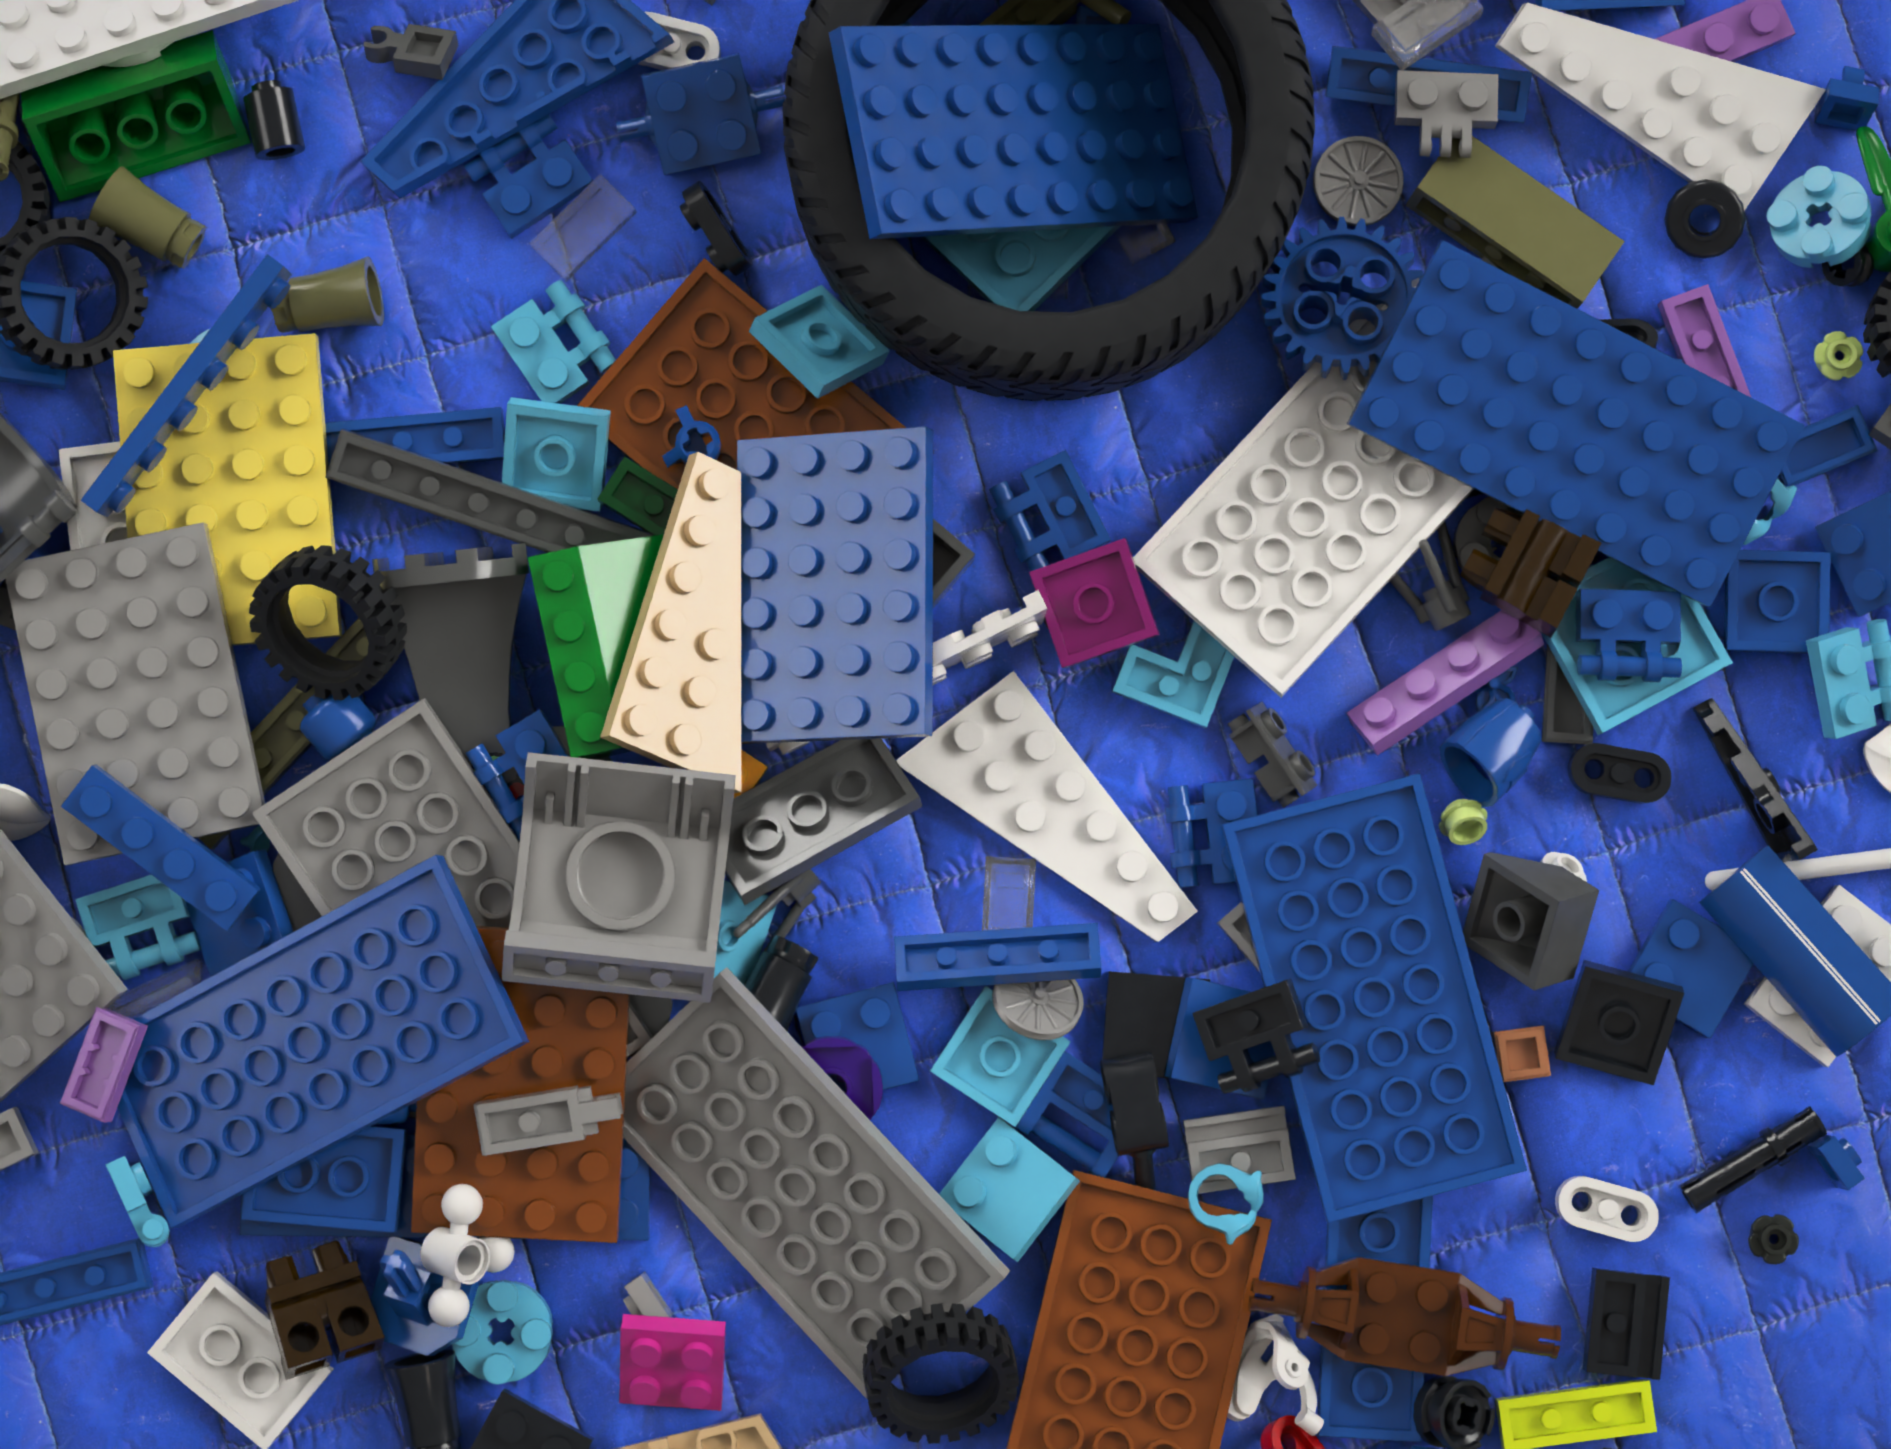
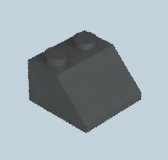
M1493 852L1485 853L1463 929L1466 946L1532 990L1573 979L1599 890L1562 866Z

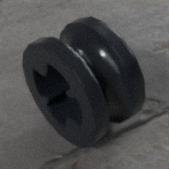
M1864 244L1851 257L1854 258V268L1842 270V263L1830 266L1828 262L1822 263V270L1826 279L1833 285L1850 287L1860 286L1868 281L1873 273L1874 259L1866 245Z

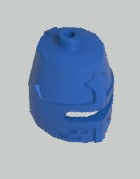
M1508 698L1499 699L1465 720L1440 746V757L1447 774L1468 800H1476L1481 803L1482 807L1493 806L1527 772V766L1540 745L1542 738L1540 730L1533 721L1535 718L1533 712L1525 705L1520 704L1518 706L1517 702ZM1475 760L1482 766L1491 781L1486 779L1473 765Z

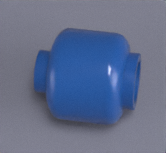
M332 693L326 699L315 697L314 694L302 705L308 713L301 720L300 730L326 760H332L371 734L376 725L375 715L359 696L351 698L349 695L344 700H334Z

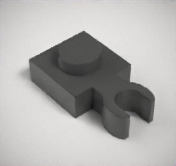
M408 24L404 34L395 33L392 29L385 26L371 27L373 43L364 42L363 44L366 59L370 62L386 63L393 61L396 73L443 80L458 48L456 31Z

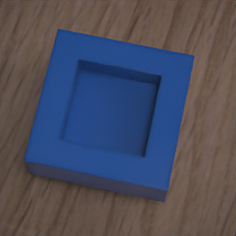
M1825 1135L1807 1145V1148L1836 1188L1850 1190L1865 1179L1857 1168L1862 1161L1855 1149L1845 1138H1841L1838 1141L1835 1136Z

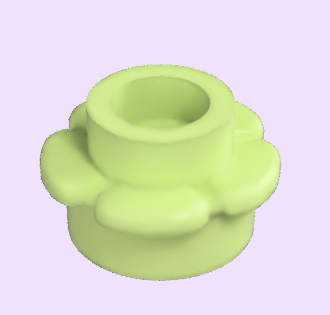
M1834 331L1825 335L1824 341L1816 345L1814 361L1818 370L1826 378L1838 381L1842 377L1851 378L1860 371L1862 367L1860 357L1863 355V348L1857 338L1853 336L1847 337L1841 331ZM1837 351L1843 353V360H1837L1835 358V353Z
M1455 800L1441 814L1442 821L1439 823V829L1443 835L1448 836L1450 841L1456 845L1474 843L1482 838L1487 831V811L1476 800Z

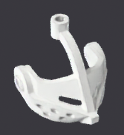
M1274 1314L1251 1323L1246 1331L1227 1418L1233 1421H1242L1250 1417L1256 1411L1265 1389L1272 1381L1277 1379L1283 1387L1289 1390L1299 1388L1301 1411L1297 1414L1294 1422L1311 1436L1316 1435L1322 1428L1324 1419L1315 1413L1317 1393L1314 1381L1308 1370L1309 1360L1295 1345L1283 1323L1284 1318L1279 1314ZM1273 1340V1355L1265 1363L1261 1356Z

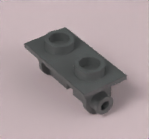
M1260 702L1246 711L1251 721L1243 713L1228 723L1232 730L1229 736L1248 764L1262 755L1266 757L1269 763L1254 772V774L1270 796L1272 802L1278 800L1282 808L1299 798L1295 788L1303 796L1317 786L1312 778L1315 776V771L1306 755L1300 750L1295 752L1285 737L1287 728L1280 715L1272 708L1267 709L1264 703Z

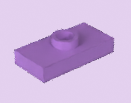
M96 1007L60 1104L103 1123L112 1122L148 1026L110 1009Z

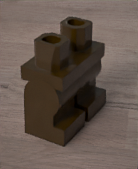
M1496 507L1482 535L1505 546L1506 549L1499 561L1473 549L1460 576L1474 587L1483 591L1480 597L1481 600L1491 605H1496L1509 615L1552 638L1593 561L1601 542L1584 534L1582 537L1577 536L1546 519L1539 521L1540 516L1527 509L1521 517L1513 512Z
M338 1241L329 1242L312 1249L311 1256L317 1273L300 1279L292 1256H285L266 1263L267 1289L264 1303L270 1316L286 1380L330 1366L333 1353L325 1331H329L332 1340L331 1346L337 1363L382 1348L385 1337L366 1287L361 1279L357 1261L349 1263Z

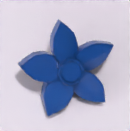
M1510 667L1474 691L1479 692L1475 701L1477 712L1499 699L1508 698L1516 702L1514 692L1506 685L1515 678L1518 667Z

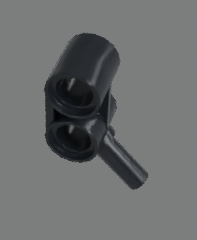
M1148 1051L1100 1060L1106 1100L1108 1105L1113 1106V1110H1110L1109 1114L1117 1156L1130 1155L1133 1161L1135 1185L1154 1190L1156 1184L1152 1154L1156 1149L1169 1147L1163 1108L1158 1098L1159 1086L1152 1052Z

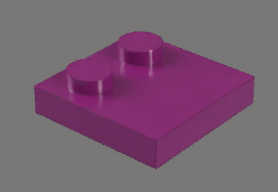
M1126 538L1029 572L1035 591L1039 590L1046 604L1045 620L1061 667L1064 669L1160 635Z

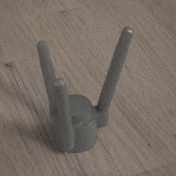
M1445 521L1437 529L1449 580L1445 581L1429 542L1423 539L1419 542V547L1435 584L1434 587L1422 593L1426 602L1422 603L1397 573L1389 581L1412 607L1420 624L1430 620L1435 631L1441 630L1471 615L1466 603L1470 598L1461 581Z
M809 869L773 889V893L734 929V937H742L780 901L787 907L795 901V904L772 936V939L775 935L785 938L804 909L816 899L812 891L821 884V881ZM772 939L764 949V952H767Z

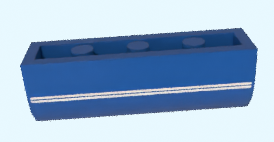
M1769 845L1759 850L1699 902L1836 1057L1852 1048L1891 1016V982Z

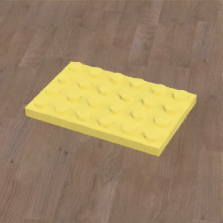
M315 333L254 338L243 350L237 347L225 363L229 366L225 377L213 390L210 391L206 388L194 403L198 410L191 422L182 431L175 429L163 444L167 448L164 457L152 471L147 472L144 470L132 485L136 492L125 507L127 538L202 522L208 525L233 646L256 644L255 639L261 633L251 632L250 621L255 616L249 613L250 603L255 599L252 595L264 577L279 562L292 552H298L303 547L312 545L315 550L321 545L332 546L333 554L336 553L330 479L325 478L329 468L319 339ZM199 343L113 350L120 447ZM312 584L295 585L290 589L288 599L294 623L306 639L342 636L340 600L337 595Z

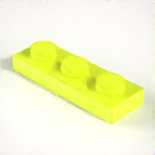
M1648 1379L1495 1398L1502 1449H1531L1657 1432L1651 1385Z

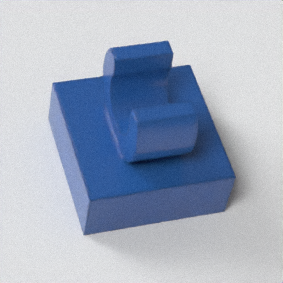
M1844 66L1842 80L1830 78L1825 88L1826 91L1816 105L1814 123L1855 131L1859 127L1867 126L1878 106L1880 88L1863 85L1864 69Z

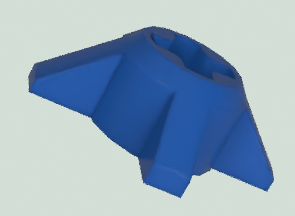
M687 405L675 410L683 427L676 435L675 447L662 456L667 468L682 461L686 464L688 456L696 452L717 460L722 444L715 428L707 422L694 421ZM710 436L712 441L705 445L702 438Z

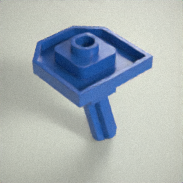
M389 1237L384 1256L380 1261V1269L370 1299L385 1337L384 1342L426 1356H434L463 1339L480 1280L470 1285L461 1283L460 1289L466 1293L470 1304L468 1315L464 1321L453 1327L440 1326L430 1317L428 1302L433 1292L442 1287L443 1276L428 1271L423 1266L421 1261V1247L423 1243L404 1237Z

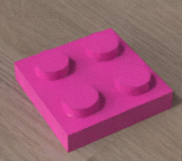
M623 1314L620 1333L619 1403L721 1411L724 1387L726 1322Z

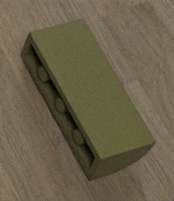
M1472 136L1470 158L1459 157L1458 147L1460 139H1452L1451 156L1437 158L1405 206L1481 259L1485 256L1500 270L1578 309L1625 241Z

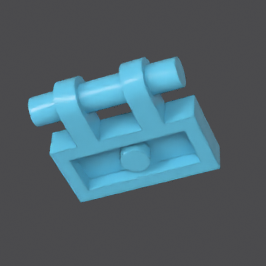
M558 280L545 290L555 305L552 310L543 315L534 300L531 299L492 325L491 328L540 400L561 404L590 384L579 368L580 366L592 359L599 371L605 373L616 359L608 348L611 342L602 330L596 331L583 312L585 304L577 293L571 294L564 282ZM566 322L580 341V344L569 352L554 331Z
M1876 619L1866 623L1869 641L1863 643L1859 628L1851 627L1806 640L1824 738L1838 739L1877 726L1873 706L1878 704L1882 706L1884 721H1891V637L1889 636L1886 619ZM1871 660L1874 662L1877 684L1872 686L1869 685L1865 663Z
M153 875L75 899L86 937L95 948L110 943L114 957L105 961L118 977L121 976L124 980L139 976L141 969L163 962L168 966L184 961V955L201 950L195 931L177 936L173 928V922L190 917L185 900ZM154 929L158 943L137 950L132 949L129 940L130 936Z
M123 1156L106 1164L142 1243L154 1248L163 1245L169 1238V1226L162 1216L152 1214L144 1197L152 1194L153 1191L140 1162L130 1166L126 1157Z

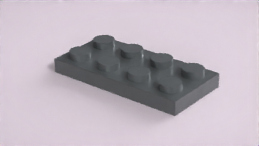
M881 738L840 740L733 799L725 874L743 904L746 905L922 807L920 796Z

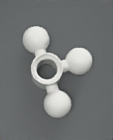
M468 1184L454 1185L445 1192L441 1208L445 1218L451 1222L450 1228L437 1227L426 1236L421 1247L423 1266L428 1271L443 1276L442 1287L435 1290L429 1299L428 1311L432 1320L444 1327L456 1326L463 1322L468 1315L470 1308L469 1299L466 1293L460 1289L461 1283L467 1285L474 1284L484 1276L486 1271L496 1273L505 1270L513 1261L515 1253L514 1245L508 1237L481 1236L478 1239L467 1235L469 1224L473 1223L480 1216L483 1208V1200L480 1193Z

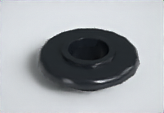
M1708 179L1690 182L1677 190L1667 204L1664 218L1667 235L1674 246L1688 256L1702 259L1720 256L1733 248L1743 233L1746 220L1743 203L1736 192L1722 182ZM1704 204L1713 206L1720 214L1719 226L1715 230L1706 233L1697 231L1690 224L1692 211L1697 206Z

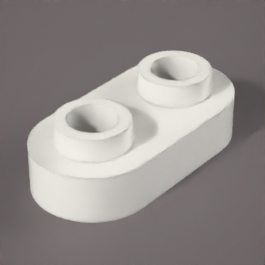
M645 12L671 35L674 43L638 64L664 70L721 56L718 38L710 28L698 23L653 12ZM691 47H702L705 50L704 56L696 61L689 59L687 52Z
M1573 1176L1565 1180L1556 1192L1555 1206L1560 1217L1568 1224L1629 1242H1638L1648 1238L1655 1231L1658 1224L1659 1213L1656 1204L1648 1195L1640 1191L1587 1176ZM1578 1192H1585L1589 1199L1588 1205L1585 1209L1577 1211L1572 1205V1198ZM1632 1205L1637 1210V1219L1634 1223L1627 1225L1622 1221L1621 1213L1625 1207Z

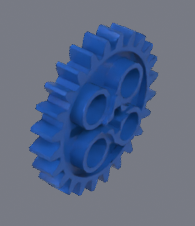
M1343 216L1339 217L1337 229L1330 231L1327 224L1321 219L1318 221V231L1315 236H1312L1303 227L1299 229V246L1289 240H1285L1282 251L1286 258L1276 256L1270 266L1277 274L1264 275L1263 286L1271 290V292L1261 294V306L1272 309L1264 315V325L1279 326L1272 334L1273 344L1289 341L1285 350V358L1287 360L1299 353L1304 355L1303 371L1306 372L1317 362L1321 364L1322 378L1328 376L1333 366L1339 367L1342 379L1347 380L1350 367L1357 366L1365 378L1369 374L1370 362L1374 360L1378 363L1415 290L1414 287L1417 286L1423 275L1422 270L1408 271L1414 263L1415 254L1413 252L1398 255L1402 241L1400 237L1392 239L1387 244L1383 241L1384 226H1379L1370 235L1365 233V219L1361 218L1354 230H1348ZM1319 262H1329L1338 271L1332 276L1321 277L1312 271V267ZM1368 273H1378L1386 279L1387 283L1380 288H1370L1361 281V278ZM1307 286L1311 291L1303 293L1299 288ZM1341 292L1350 294L1346 305L1337 303ZM1380 304H1385L1387 306V309L1382 311L1379 310L1376 306ZM1308 308H1316L1325 314L1326 319L1318 324H1309L1304 322L1299 314ZM1365 319L1371 322L1376 330L1366 336L1358 335L1349 328V325L1355 320Z

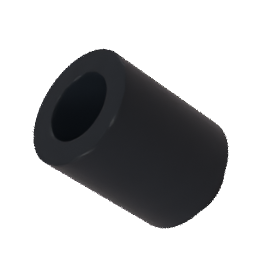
M278 80L262 81L252 85V92L245 95L243 101L255 157L260 160H276L303 152L305 144L293 89L282 87L281 82Z

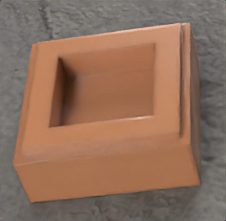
M1543 1025L1491 1032L1503 1082L1551 1076Z

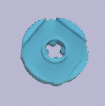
M1815 166L1807 170L1803 176L1790 182L1780 191L1773 204L1768 208L1767 221L1777 249L1788 261L1808 268H1813L1811 263L1821 264L1828 262L1830 266L1848 260L1864 246L1872 228L1870 223L1872 209L1866 191L1856 179L1842 172L1831 171L1826 166ZM1821 211H1829L1830 223L1826 226L1822 223H1817L1813 227L1809 226L1812 221L1811 217Z
M509 1280L485 1282L478 1286L463 1339L452 1344L455 1356L469 1373L492 1384L498 1385L523 1379L543 1363L550 1351L553 1336L551 1310L545 1299L534 1288L525 1283ZM494 1318L501 1323L507 1319L514 1323L515 1327L510 1332L514 1338L511 1344L507 1345L503 1340L497 1343L491 1340L490 1335L493 1329L490 1322Z

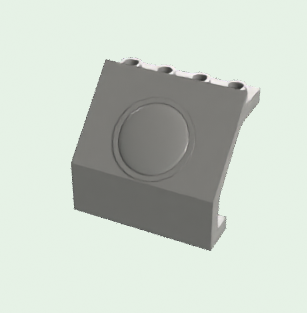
M528 752L525 766L523 815L509 930H506L504 940L502 981L711 1003L736 775Z

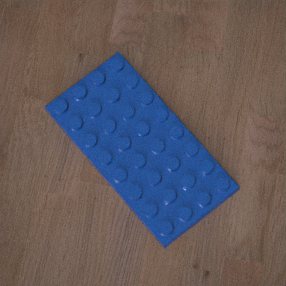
M1159 24L840 26L829 32L869 239L1186 223L1198 218Z
M1444 240L1439 241L1347 422V425L1523 514L1527 509L1539 515V521L1546 519L1577 536L1582 537L1584 534L1601 542L1598 549L1599 553L1706 607H1711L1805 426Z
M1420 773L1221 825L1263 985L1267 987L1290 978L1292 979L1308 1024L1307 1028L1290 1034L1292 1042L1296 1048L1313 1042L1319 1051L1320 1062L1303 1067V1073L1288 1079L1326 1222L1330 1223L1527 1171Z
M434 855L134 1018L133 1020L147 1025L148 1028L117 1108L170 1228H180L530 1041L444 856Z

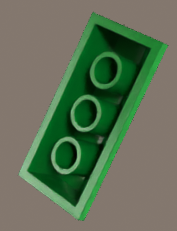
M213 30L173 42L160 51L162 56L143 64L128 67L102 65L21 92L22 120L60 202L102 190L108 179L121 166H124L134 176L140 178L251 143L230 71Z

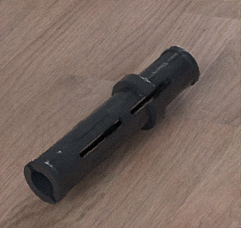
M1808 1106L1793 1118L1772 1130L1769 1127L1759 1131L1760 1137L1753 1140L1750 1144L1725 1157L1699 1175L1679 1185L1680 1191L1696 1214L1714 1201L1729 1194L1776 1164L1781 1167L1790 1162L1789 1157L1827 1135V1131L1815 1111Z

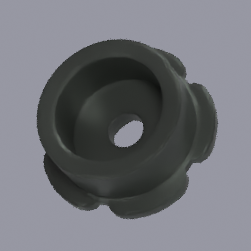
M1775 1214L1773 1217L1762 1215L1757 1218L1751 1225L1748 1237V1245L1751 1252L1756 1257L1761 1256L1764 1262L1776 1265L1785 1262L1786 1256L1793 1255L1799 1244V1237L1793 1231L1794 1224L1792 1221L1780 1214ZM1772 1234H1776L1778 1237V1241L1775 1244L1769 1241V1237Z

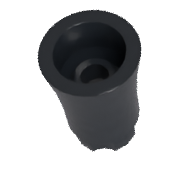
M775 935L767 952L763 951L744 986L788 1032L801 997L812 978L809 973L814 968L818 957L798 944Z
M442 1350L434 1356L416 1353L386 1363L384 1368L394 1392L406 1447H410V1449H461L459 1437L462 1433L455 1386V1351Z

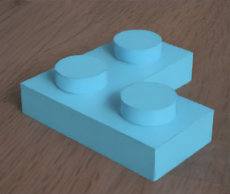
M1193 620L1178 662L1136 645H1130L1112 692L1206 729L1234 656Z

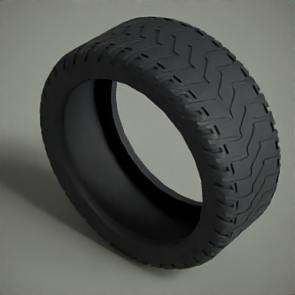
M928 0L810 1L805 12L806 18L800 22L791 52L793 58L788 62L784 90L786 99L783 102L784 151L798 217L803 225L802 228L813 256L818 260V265L829 285L839 294V298L859 322L865 324L866 329L889 349L895 350L896 354L917 368L929 371L930 374L959 387L966 386L967 389L995 397L1005 396L1006 398L1019 400H1075L1083 396L1090 397L1115 392L1122 387L1126 388L1148 380L1159 372L1167 370L1185 360L1194 351L1216 336L1245 305L1281 250L1300 208L1306 181L1310 173L1315 133L1314 89L1306 57V48L1296 20L1292 17V9L1287 0H1158L1196 37L1220 80L1232 127L1230 183L1221 214L1206 239L1168 275L1123 300L1075 312L1018 311L969 297L926 271L895 238L869 239L829 32L840 26H902Z

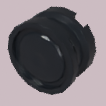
M1441 1375L1433 1377L1426 1381L1419 1390L1414 1403L1413 1419L1418 1434L1423 1441L1434 1447H1447L1449 1449H1477L1481 1447L1479 1441L1484 1435L1490 1436L1494 1425L1495 1409L1490 1408L1488 1398L1491 1397V1394L1484 1385L1475 1380L1457 1379L1453 1376Z

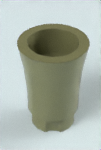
M124 166L119 167L108 179L89 215V220L97 222V226H107L116 232L114 237L121 240L124 239L127 243L148 252L162 261L169 260L183 269L197 253L207 229L202 223L191 219L189 212L171 203L146 186Z
M368 256L340 267L290 278L287 282L290 284L287 295L276 308L271 309L275 325L281 333L294 330L307 332L346 326H382L384 322L381 286L376 268Z

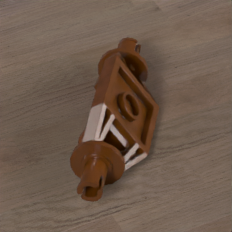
M1355 1256L1318 1270L1315 1267L1307 1266L1302 1281H1299L1298 1286L1259 1280V1278H1253L1250 1291L1256 1294L1269 1295L1271 1298L1249 1296V1311L1292 1316L1294 1322H1296V1337L1298 1339L1305 1340L1308 1336L1345 1361L1448 1376L1491 1365L1493 1369L1503 1370L1512 1351L1548 1356L1556 1359L1560 1346L1555 1345V1343L1538 1341L1539 1338L1561 1341L1560 1325L1552 1326L1516 1320L1512 1298L1503 1297L1499 1300L1462 1274L1454 1271ZM1346 1285V1290L1316 1289V1286ZM1469 1305L1496 1313V1316L1470 1309Z

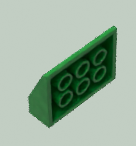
M664 534L577 546L528 557L571 757L598 759L630 752V750L602 739L600 736Z

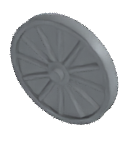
M1365 136L1343 138L1329 146L1321 155L1313 176L1314 193L1321 208L1337 222L1339 217L1344 216L1346 224L1349 226H1356L1361 218L1365 219L1366 226L1385 218L1398 203L1404 184L1402 167L1394 152L1384 143Z
M1075 979L994 985L992 993L993 1004L1001 1020L1018 1034L1036 1040H1052L1068 1034L1078 1023L1084 1005L1081 988Z

